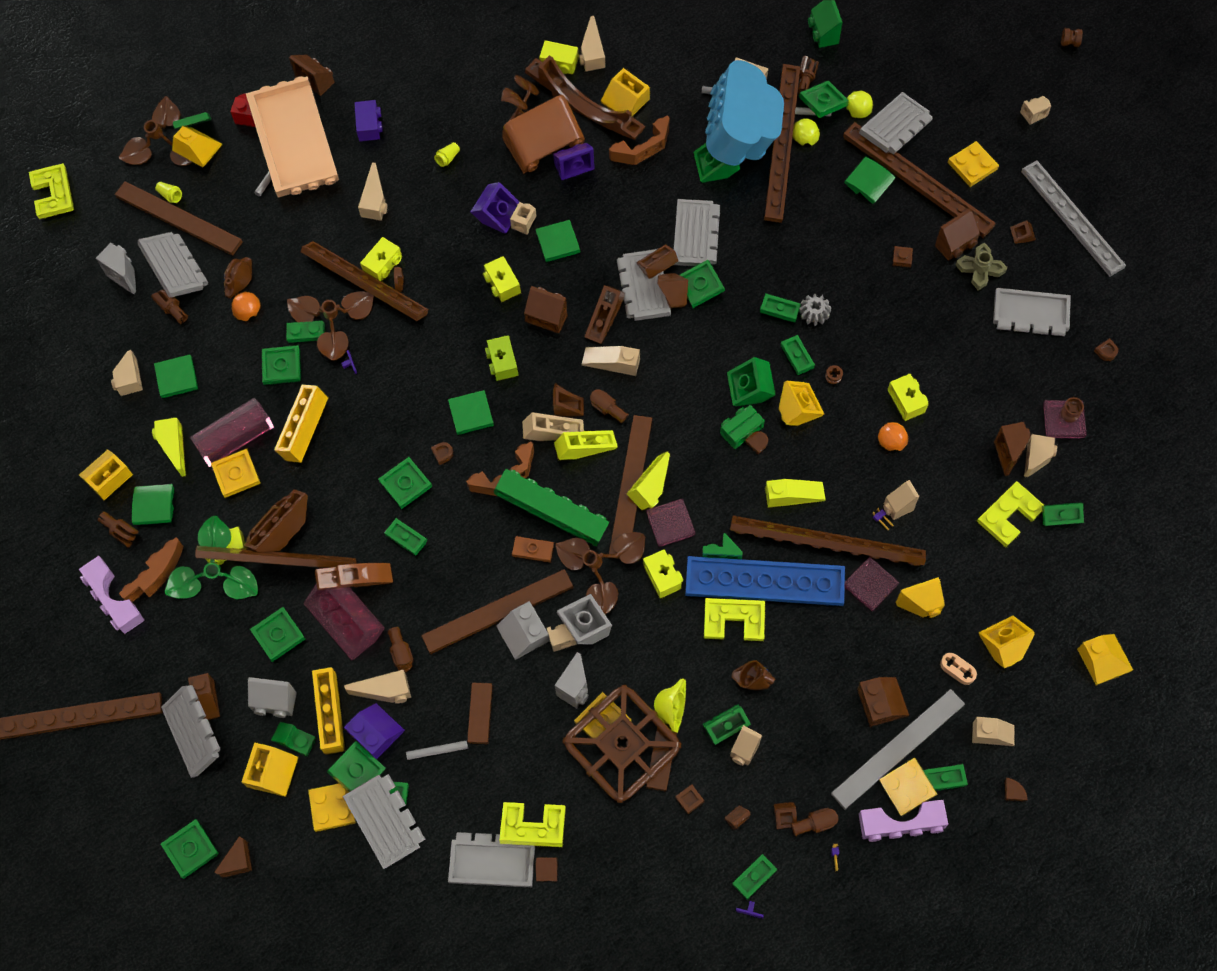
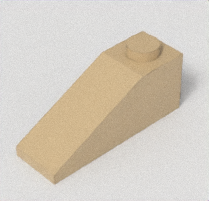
M594 16L590 17L581 46L582 54L579 55L580 65H584L585 72L605 68V55Z
M372 163L358 209L361 217L382 220L383 214L387 212V204L385 203L376 163Z
M624 346L586 347L582 365L636 376L640 361V350Z
M531 413L522 422L523 439L551 441L557 440L563 432L584 431L583 420Z
M404 670L344 685L347 693L354 696L391 703H403L407 701V698H411Z

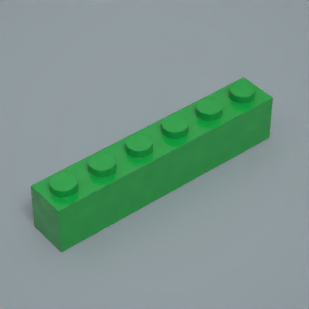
M505 469L495 487V495L597 547L609 524L604 516L589 512V509L585 506L575 505L569 498L565 496L560 497L552 489L543 488L537 485L536 481L521 477L515 470Z

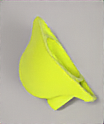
M680 679L671 688L662 690L654 702V708L659 718L665 724H669L671 730L678 733L685 707L686 680Z

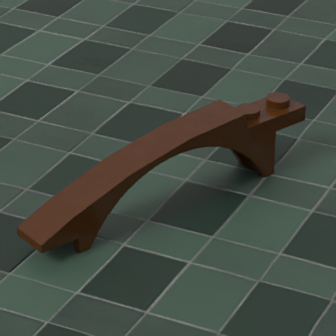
M550 55L543 62L535 58L525 69V73L549 89L553 97L564 95L571 109L597 124L633 140L645 129L642 123L631 116L632 112L629 110H609L583 95L566 78L554 58Z

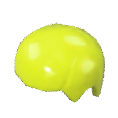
M856 91L847 97L849 103L846 109L850 111L852 117L864 118L872 113L873 101L868 93Z
M801 119L794 124L793 139L799 144L809 143L814 145L819 140L820 132L814 121Z

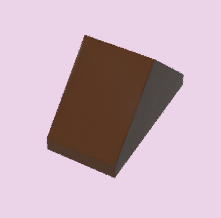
M240 836L215 871L222 878L252 871L248 842Z

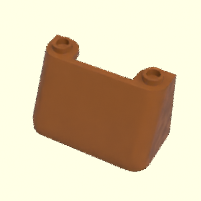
M559 95L519 115L503 126V141L523 173L527 171L532 172L537 169L539 160L567 145L572 148L575 145L583 144L585 139L564 95Z

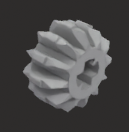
M816 294L813 295V298L808 295L806 300H802L799 309L800 314H802V320L807 319V324L813 322L815 326L817 322L823 324L825 319L828 320L830 316L831 306H829V301L823 300V295L819 298Z

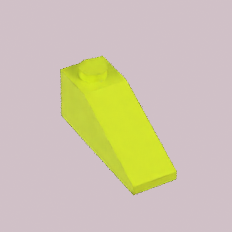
M177 418L154 421L155 428L152 429L154 440L156 439L180 475L182 477L186 476L181 423Z
M613 430L563 432L554 442L559 460L578 459L614 450L618 447Z
M668 452L657 456L627 492V495L641 510L648 507L651 509L659 502L658 498L663 491L670 457Z
M792 479L766 482L765 492L768 508L825 501L823 482Z

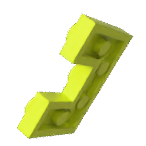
M64 163L29 172L33 190L50 186L51 197L34 201L36 214L39 219L74 210Z
M1016 481L978 518L977 522L1007 547L1020 534V531L1007 519L1016 510H1019L1026 518L1033 522L1042 513V505L1044 504Z
M705 599L704 639H724L726 620L744 621V640L764 641L765 601Z
M504 802L500 844L562 847L565 805L545 804L543 823L523 822L524 803Z

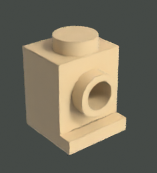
M1044 96L1034 98L1030 102L1026 100L1023 102L1020 112L1031 125L1048 116L1051 104Z
M519 202L510 218L511 228L528 235L529 229L536 218V208L530 204Z
M565 624L556 626L554 630H551V627L547 628L554 652L576 645L575 639Z

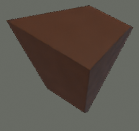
M675 273L658 275L657 283L666 297L669 308L685 307L687 305L688 279Z
M555 383L553 388L554 415L560 417L583 416L584 398L570 393Z

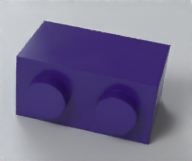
M376 100L355 102L356 130L359 141L380 139V132H383L379 117H382L381 108L377 107Z

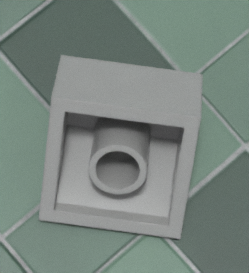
M109 243L96 259L107 277L134 294L136 292L135 270L131 265L132 261L126 256L127 252L119 245L116 247Z
M591 594L557 610V614L577 644H594L609 636L612 624Z
M530 601L512 610L496 626L515 660L550 641L549 634Z
M578 652L555 684L556 695L576 709L580 704L583 705L589 696L587 694L588 689L582 658Z
M249 677L248 706L254 711V714L266 715V713H272L273 716L285 718L286 715L292 716L297 692L289 682Z

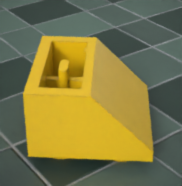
M623 68L612 78L601 99V103L613 111L629 110L632 112L631 116H633L650 100V87Z
M109 450L105 451L79 474L103 500L133 475L128 467Z
M254 743L242 783L248 788L286 797L298 757L275 747Z

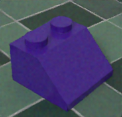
M588 143L578 144L553 154L554 164L561 180L594 170L593 147Z
M500 182L488 184L470 212L482 224L502 233H507L511 226L510 218L519 201Z
M377 703L359 712L344 727L348 734L376 760L405 731Z

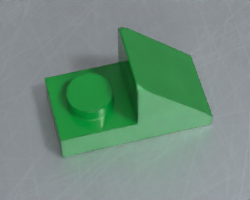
M724 533L723 547H719L716 544L703 546V557L742 560V551Z
M280 722L271 741L308 757L317 738L297 729L292 724Z

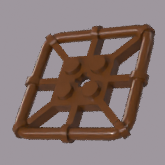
M627 685L616 688L595 708L592 707L588 710L589 713L563 738V744H565L568 752L587 771L586 774L592 777L617 803H623V801L631 798L650 779L653 780L656 777L655 774L681 749L679 739L657 716L658 713L652 710ZM621 695V716L609 725L600 713ZM627 696L646 715L637 726L626 717ZM594 719L606 729L597 738H574ZM652 721L670 742L649 741L640 730ZM619 738L621 740L627 739V747L619 748L617 740ZM574 744L596 745L603 752L604 756L592 766ZM648 747L670 748L651 768L639 757ZM608 760L619 770L618 792L597 771ZM635 761L645 773L623 792L624 769Z

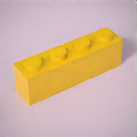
M302 385L274 449L286 461L301 463L328 400V397L318 386Z
M332 667L313 670L320 748L325 755L345 751L336 672Z

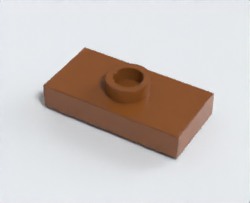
M516 536L512 556L551 562L554 542Z

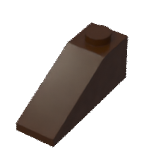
M604 285L585 338L600 344L603 343L620 309L625 292Z

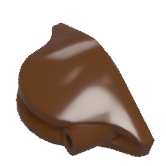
M248 257L240 260L233 259L229 263L224 273L225 297L231 299L250 283L252 278V259Z
M757 660L750 661L737 668L731 676L741 687L749 690L768 689L770 684H773L775 681L770 672Z

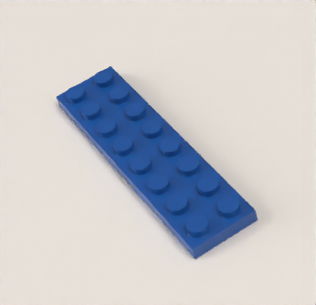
M688 556L685 596L843 606L845 566Z

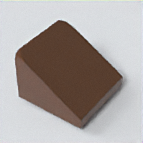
M1027 220L1010 227L1015 244L1036 240L1032 226Z
M794 802L774 804L777 829L791 828V823L797 822Z
M738 806L725 817V820L733 830H736L749 819L750 812L744 807Z
M536 858V881H557V858Z

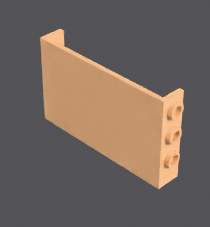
M297 77L293 81H282L275 86H264L260 90L246 93L273 186L278 197L289 194L297 195L303 190H314L320 185H332L339 180L308 77Z

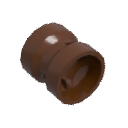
M1064 28L1061 45L1068 46L1070 44L1074 47H1080L1083 34L1082 29L1073 31L1070 28Z
M1075 397L1067 399L1061 409L1062 419L1070 423L1077 421L1084 410V404Z

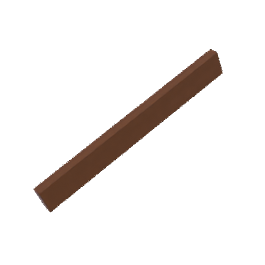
M126 181L115 193L116 198L232 256L243 243L242 239Z
M312 241L302 246L301 252L412 319L418 321L427 315L428 309L316 242Z
M633 416L609 554H617L613 549L614 541L623 534L633 532L637 505L627 495V492L644 471L652 425L651 417Z
M197 546L195 553L196 558L321 568L356 564V558L272 551L255 552L247 549Z
M565 569L423 634V640L429 653L432 654L501 622L512 610L529 601L532 606H535L572 589L573 585Z

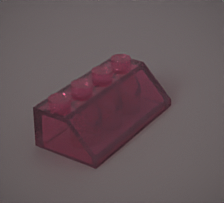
M253 398L192 435L190 439L208 466H211L212 462L226 457L274 426L260 403Z
M316 583L304 602V605L351 660L355 659L376 642L385 629L350 587L318 590Z

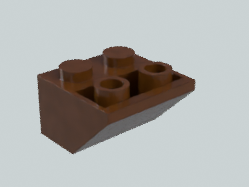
M531 286L524 312L525 322L560 333L567 318L566 298L558 293L547 292L544 288Z

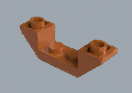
M667 115L656 120L653 123L654 136L647 142L635 146L633 150L629 148L624 140L613 144L609 148V159L614 162L636 165L663 150L669 132V116Z
M531 441L517 448L515 455L520 465H515L510 469L517 471L523 478L529 476L534 455ZM483 471L479 474H473L466 481L468 489L471 492L497 496L494 494V490L502 475L497 476L491 483Z

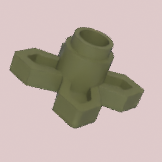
M985 243L975 249V258L964 255L956 262V266L961 272L973 273L971 283L977 290L987 285L988 275L1000 277L1007 270V267L1001 260H993L991 249Z

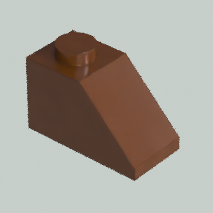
M208 673L189 677V686L193 685L198 696L196 701H200L206 717L203 719L210 720L220 717L214 679Z

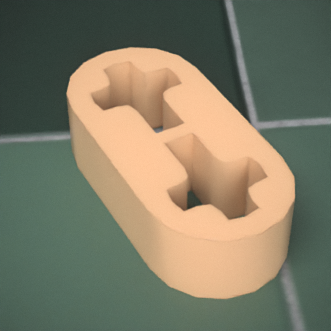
M954 653L945 654L940 662L941 668L964 685H969L976 679L977 672L975 668ZM952 659L954 661L953 665L947 666L946 660ZM969 671L971 673L970 677L965 679L963 677L964 673Z

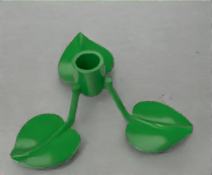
M212 516L206 520L198 533V543L200 546L226 548L231 542L230 529L217 516ZM210 559V562L204 567V572L195 575L193 569L185 566L173 570L169 576L165 594L174 598L193 597L201 589V583L197 578L203 576L210 579L216 578L218 575L227 577L223 583L225 593L234 599L256 596L258 594V586L254 575L249 569L243 566H235L231 569L229 575L221 572V567L215 562V559Z

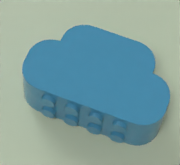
M736 60L722 73L719 81L711 90L712 99L709 103L711 109L707 117L709 124L705 131L707 134L706 146L709 153L718 161L733 166L741 164L745 158L759 160L764 156L770 144L781 134L784 111L782 95L777 89L767 84L764 73L753 64Z

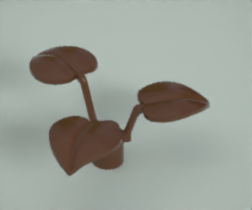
M518 75L514 76L516 83L527 90L524 100H521L520 96L509 88H505L501 96V101L517 106L515 113L509 121L523 114L522 109L526 110L528 108L526 101L531 93L535 96L539 94V90L534 84Z
M167 96L157 105L153 112L152 120L144 124L147 142L140 137L131 139L119 156L120 160L131 165H140L147 162L152 155L151 150L148 148L151 145L150 138L159 139L162 137L173 147V143L163 135L161 128L165 129L166 126H174L173 121L180 119V110ZM174 151L170 153L171 160L178 166H186L193 163Z
M369 292L350 293L341 301L343 308L338 304L336 305L332 300H326L320 306L319 302L311 296L287 299V305L291 316L296 322L314 321V317H319L323 312L324 317L329 319L331 333L325 332L321 334L317 340V347L320 353L328 359L337 360L345 354L348 348L346 334L342 331L334 332L333 319L337 317L338 310L343 313L348 312L352 319H364L371 312L374 295Z
M631 532L619 536L613 543V549L617 554H597L590 550L588 543L581 538H572L556 543V550L561 562L568 569L580 570L584 564L592 569L600 584H593L588 589L586 596L591 594L606 615L614 608L617 602L618 590L612 582L604 584L603 579L598 573L597 569L602 565V558H618L620 556V560L625 564L636 563L644 553L645 535L639 532Z

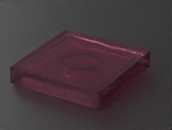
M1044 401L1046 437H1086L1084 410L1077 421L1070 423L1063 420L1060 414L1066 401Z
M683 499L646 510L659 547L695 535V530Z
M869 557L845 581L844 587L873 612L899 585V582Z

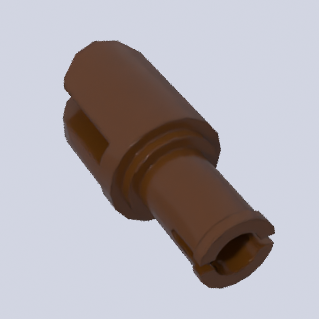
M803 56L800 65L798 93H800V90L805 91L809 88L810 82L815 79L819 64L814 59L810 58L808 60L809 57Z
M163 289L158 291V293L152 294L151 297L166 314H172L179 324H182V321L184 323L188 319V315L179 307L180 302L176 297L169 298Z
M600 389L594 390L591 393L590 401L593 407L604 415L610 414L621 424L626 420L629 414L616 405L614 398Z
M107 512L99 515L103 519L98 518V522L109 529L111 536L127 547L132 545L131 541L135 540V534H138V530L123 519L116 520Z
M393 627L388 630L392 643L390 653L397 669L407 672L412 667L413 656L409 644L403 641L400 628Z
M823 808L809 813L807 819L791 823V827L795 836L811 830L818 833L834 827L838 822V815L833 809Z

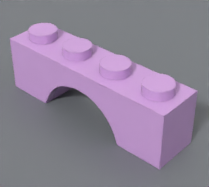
M97 556L79 569L82 573L81 580L86 586H91L93 589L90 591L91 595L96 601H101L103 605L100 608L106 616L110 614L113 619L110 622L116 630L120 629L126 634L144 621V618L130 600L115 601L110 598L109 586L115 576L100 556Z
M943 800L923 802L919 807L917 816L906 822H899L889 818L882 808L861 810L858 814L863 839H869L870 842L879 841L884 836L896 839L902 837V834L910 833V836H918L923 834L922 831L929 830L931 833H940L948 826Z

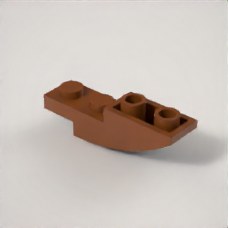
M174 538L168 541L160 551L153 553L145 562L150 568L141 572L132 583L125 585L119 593L124 600L133 602L144 592L148 597L153 595L163 585L177 565L184 547L181 542Z
M390 563L347 564L315 570L318 590L393 583Z

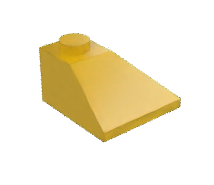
M182 126L173 136L172 151L204 167L219 150L222 143L192 127Z
M784 382L779 411L786 425L798 426L824 415L809 383Z
M939 577L902 589L896 600L897 606L921 617H935L941 614L945 604Z
M1014 616L979 632L993 659L1004 668L1022 660L1035 635L1032 629Z
M1115 634L1098 636L1083 642L1078 648L1096 685L1133 671Z

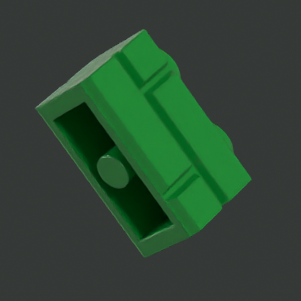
M751 405L746 408H740L736 412L735 417L732 419L727 418L721 424V436L734 449L743 444L745 439L752 435V433L764 427V419Z
M738 704L714 717L712 721L709 720L703 724L715 745L739 732L743 725L746 727L751 725L742 707Z

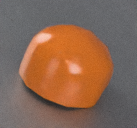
M250 292L238 294L232 302V312L238 320L248 321L250 317L257 316L260 309L259 299Z
M892 422L885 424L879 430L878 440L880 445L888 451H901L908 443V434L902 425Z

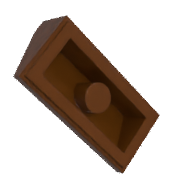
M665 244L639 260L637 265L651 279L677 263L678 257L675 250Z

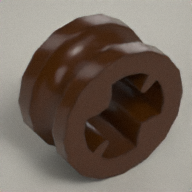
M835 365L828 367L825 375L827 382L830 384L839 383L843 376V370ZM832 372H836V378L832 377Z

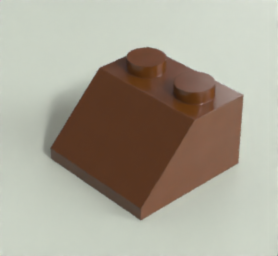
M291 55L289 57L295 78L308 77L311 90L321 96L335 83L332 71L328 67L320 65L315 58L312 59L308 55Z
M967 209L940 227L935 246L948 261L954 257H960L966 249H972L978 243L977 240L980 232L972 211Z
M1024 422L1001 426L994 441L1005 476L1010 474L1031 437L1030 431L1025 427Z
M878 677L860 682L857 690L870 727L909 716L896 677Z

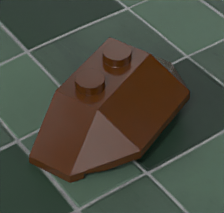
M293 490L290 492V495L279 500L249 532L244 546L255 552L281 551L305 523L308 495L304 492Z

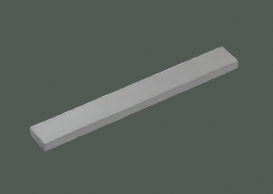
M1037 160L1022 169L1021 172L1109 277L1125 268V263Z
M950 689L835 789L831 795L846 810L879 779L960 710L965 703Z

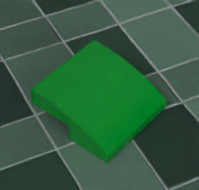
M865 157L844 183L856 194L860 192L867 200L874 204L896 177L875 161Z
M173 484L135 487L132 503V524L171 522L174 510L172 505L174 495Z

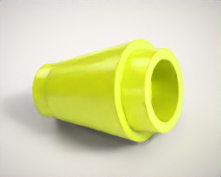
M453 142L438 150L434 156L437 164L442 167L448 166L460 151L459 146Z
M163 182L157 183L156 191L168 202L177 203L180 201L182 191L179 187Z

